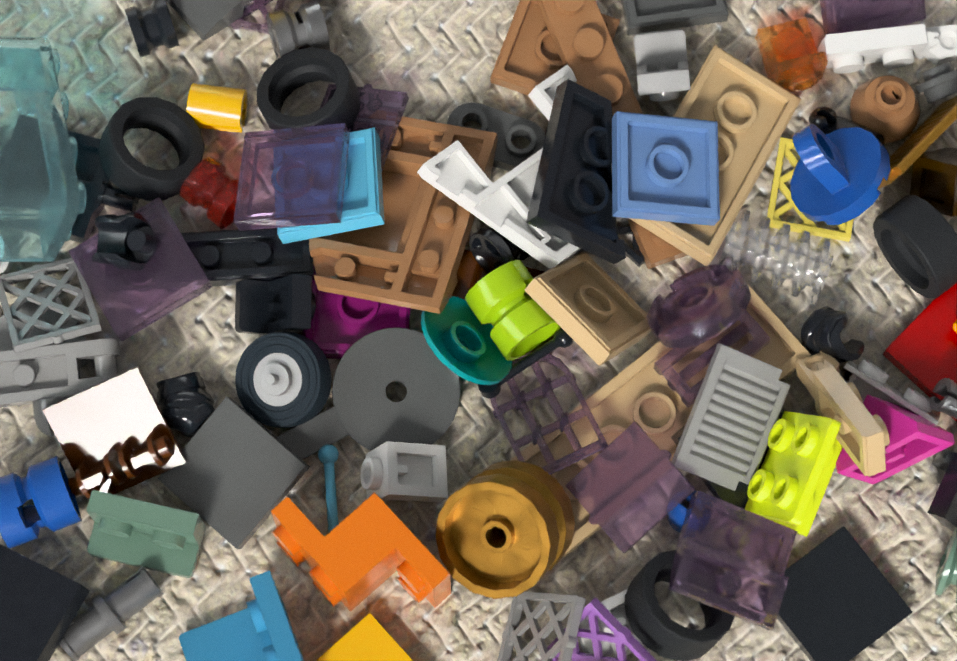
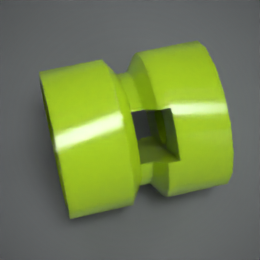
M520 260L508 262L488 273L465 296L466 303L480 323L492 324L493 328L490 332V337L508 361L518 359L535 350L560 329V326L524 291L534 278Z

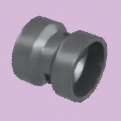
M317 1L302 4L296 12L287 13L281 9L266 14L268 31L277 59L299 49L310 47L330 49L326 22Z

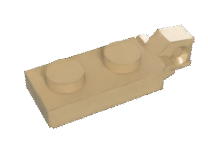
M822 351L802 360H796L797 377L815 399L817 414L822 417L832 418L841 423L836 439L863 475L870 477L886 471L885 446H888L890 443L888 430L879 415L872 416L863 405L862 397L853 382L846 383L841 377L840 363Z

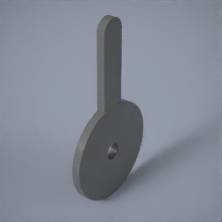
M387 328L374 331L355 342L341 358L333 379L332 398L334 407L315 416L308 422L277 436V438L302 460L318 452L322 446L331 445L348 435L369 450L375 449L386 441L434 444L447 431L455 418L460 399L459 377L438 359L429 347L423 333L407 328ZM391 382H401L406 387L407 394L402 401L393 402L387 398L386 388Z

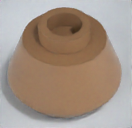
M892 75L879 76L863 82L855 90L850 102V116L853 122L883 135L885 143L902 140L915 129L920 117V104L913 89L905 80Z

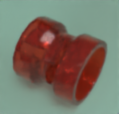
M213 156L205 158L194 167L180 189V196L193 207L201 206L203 209H207V218L220 229L226 228L240 216L253 195V189L240 178L230 180V177L226 174V167Z

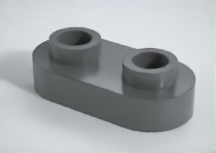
M475 102L458 106L451 112L447 120V124L463 127L468 121H477L482 126L480 130L497 133L498 141L493 167L508 172L542 149L546 137L541 127L533 121ZM517 137H524L529 140L530 145L524 149H518L511 142Z

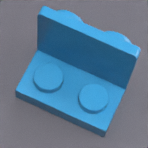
M270 570L249 578L256 599L246 602L248 608L184 632L179 636L186 661H304L283 600Z

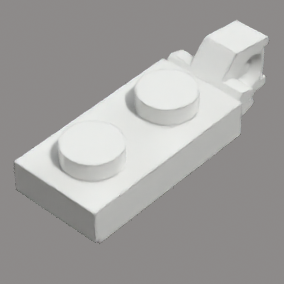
M924 23L826 34L815 51L817 70L833 68L834 73L846 74L859 71L864 68V64L883 62L885 68H898L912 64L914 58H919L920 60L926 58L935 65L957 60V24L925 28Z

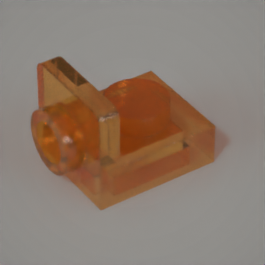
M806 17L757 29L755 38L770 80L785 89L788 88L790 92L809 89L816 85L819 80H822L828 59L824 51H817Z

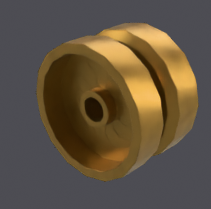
M518 460L498 462L478 473L467 484L449 496L438 514L435 539L441 561L453 579L469 591L493 599L516 597L535 586L562 559L572 544L575 518L570 498L558 480L541 467Z

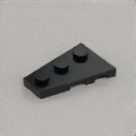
M567 79L556 88L526 223L612 264H616L626 258L624 240L618 239L616 217H612V104L607 98Z

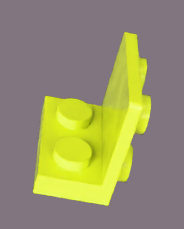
M784 411L781 419L773 425L769 433L767 442L769 449L762 467L755 472L749 482L747 489L749 499L744 511L793 533L807 537L835 469L836 461L843 448L836 439L841 423L829 417Z

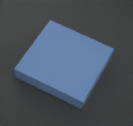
M616 111L612 117V217L714 226L720 220L718 121Z

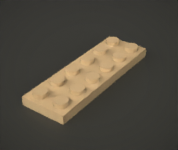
M739 277L510 460H518L541 467L558 480L570 498L575 526L572 544L564 554V558L676 468L670 465L677 448L671 436L686 425L717 344H723L781 369L780 381L785 380L796 371V360H802L811 356L742 277Z

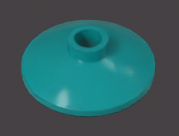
M451 296L441 314L422 311L421 327L424 337L434 354L452 372L480 385L497 384L508 375L511 370L512 361L505 359L491 339L492 324H481L464 299Z

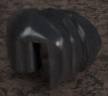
M130 212L120 216L101 215L96 217L95 225L99 232L96 253L92 254L91 261L99 264H111L120 270H143L153 257L157 247V239L149 222L137 212Z
M829 306L813 311L801 328V344L811 356L822 351L841 363L858 360L865 347L862 341L854 339L843 344L840 333L846 326L849 317L846 312L835 311Z
M199 372L188 373L156 383L158 388L157 404L160 405L161 412L169 428L181 431L187 437H193L201 428L202 423L216 410L214 400L206 392L205 384Z

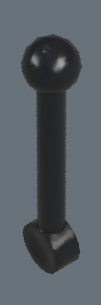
M562 328L558 329L553 339L512 365L510 372L502 381L493 385L478 384L481 395L485 398L496 397L501 391L502 384L558 347H569L574 340Z

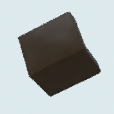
M947 147L923 153L913 163L910 195L922 198L942 215L950 217L957 216V149Z

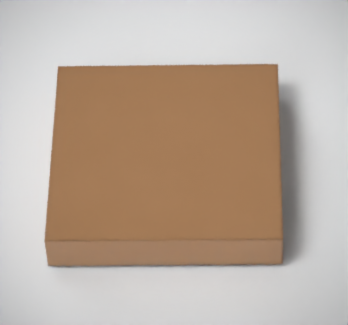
M520 0L492 71L490 83L529 95L535 86L564 66L537 1ZM601 13L611 39L614 42L619 29L620 19Z

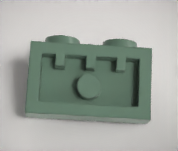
M92 490L86 509L94 521L87 551L91 556L137 567L143 566L146 569L185 578L193 576L206 529L198 513Z

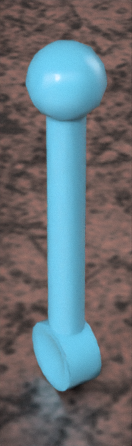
M332 444L324 445L318 451V458L324 464L328 533L338 525L334 463L338 459L339 452Z

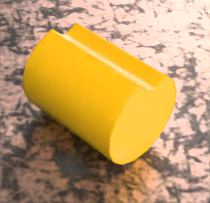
M192 83L188 94L186 112L191 115L199 128L242 133L247 114V90Z

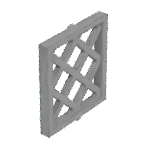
M79 255L43 265L36 264L31 268L0 275V301L15 353L53 343L60 344L64 340L102 331ZM68 270L61 280L47 276L48 274ZM76 273L81 289L68 284ZM32 279L24 290L10 285ZM40 283L54 287L47 298L33 294V291ZM62 291L77 296L69 307L54 302ZM5 292L18 297L10 308ZM26 300L40 305L32 317L18 312ZM84 300L90 316L77 311ZM48 309L63 314L55 325L40 320ZM70 318L85 323L62 329ZM13 319L26 323L18 335ZM34 327L49 332L26 339Z
M527 591L513 597L506 628L502 634L503 640L497 661H510L513 646L517 656L512 661H529L527 657L537 647L541 655L539 661H552L559 652L558 661H571L573 650L577 644L576 638L586 599L576 595ZM530 601L541 603L533 610ZM554 603L566 605L557 613ZM524 609L526 619L519 625L522 610ZM547 610L551 620L540 630L537 619ZM569 614L566 630L564 631L561 622ZM530 627L534 638L523 647L520 637ZM555 630L558 641L548 650L544 639Z

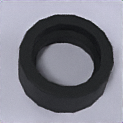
M310 47L294 50L278 58L263 73L257 87V105L274 137L283 144L290 145L346 133L354 124L359 113L360 93L341 57L329 50ZM325 81L334 83L337 86L333 97L321 109L311 114L295 117L283 115L281 112L286 98L295 89L307 83Z
M138 97L122 104L111 117L101 136L98 152L102 169L114 185L130 196L145 201H158L169 199L181 193L201 165L205 146L200 128L191 115L178 105L158 97ZM132 128H145L159 133L170 141L177 151L179 158L178 166L172 170H157L143 165L131 155L125 146L124 133Z
M906 195L876 217L873 223V230L881 252L899 277L915 292L925 298L936 299L957 283V234L942 214L930 203L916 195Z
M671 550L656 555L633 578L625 594V615L633 633L648 649L667 659L688 661L702 657L730 630L736 615L735 596L727 578L713 563L696 553ZM663 581L677 584L687 590L698 601L703 611L705 627L700 630L686 628L671 620L659 605L655 595V584Z

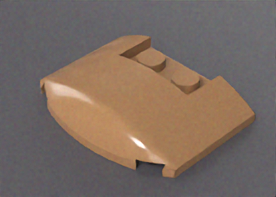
M378 112L369 121L397 124L396 129L375 127L376 131L381 133L380 141L382 143L380 146L385 141L384 135L387 138L386 143L390 144L385 145V149L381 153L386 155L381 166L385 224L309 239V252L311 257H313V264L317 274L314 275V279L319 291L441 314L458 283L456 274L475 216L422 179L417 171L426 161L458 140L490 179L498 136L494 132Z

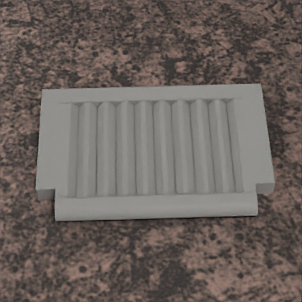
M717 344L670 465L733 491L736 490L739 482L749 485L752 476L758 471L768 445L769 433L778 420L791 386L779 380L782 370L723 344Z

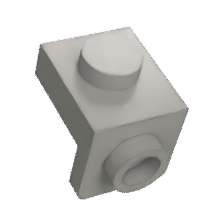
M683 29L637 33L634 36L638 95L649 94L651 101H668L680 98V91L691 90L685 31Z

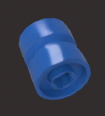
M58 456L29 466L25 477L21 478L14 472L0 477V534L9 549L37 539L40 528L45 526L55 532L82 521L76 497L69 487L67 474ZM33 499L35 506L23 505L27 500Z

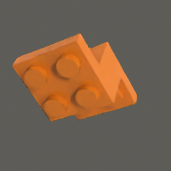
M375 492L325 537L288 496L271 510L277 526L272 531V534L278 540L276 544L296 567L300 566L304 561L312 569L308 572L314 580L312 584L333 607L341 601L351 612L396 571L400 575L397 578L399 583L418 603L426 598L436 608L451 594L450 573Z

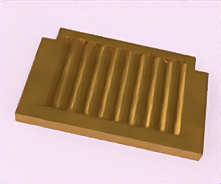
M957 96L941 103L889 156L891 170L888 180L886 181L883 178L877 189L893 183L898 176L903 175L957 119Z

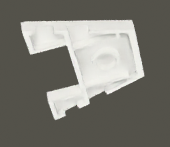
M568 64L535 86L528 95L548 121L557 86L567 79L575 83L577 82L573 70ZM458 140L426 161L417 171L426 182L549 269L561 264L581 249L526 223L543 148L495 182H491ZM616 217V222L619 221L622 217Z

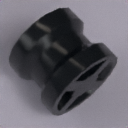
M154 0L150 7L139 9L135 6L125 9L140 58L150 55L153 48L164 45L168 48L179 46L165 0Z
M481 228L469 240L470 250L475 260L487 273L508 262L515 260L524 261L530 256L493 228Z

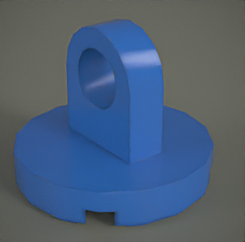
M810 124L793 135V143L801 159L795 167L790 182L791 199L799 211L809 220L817 223L816 221H824L827 225H840L858 217L874 204L881 194L877 188L883 178L886 181L888 180L891 168L888 151L872 132L859 127L840 128L825 135L816 125Z

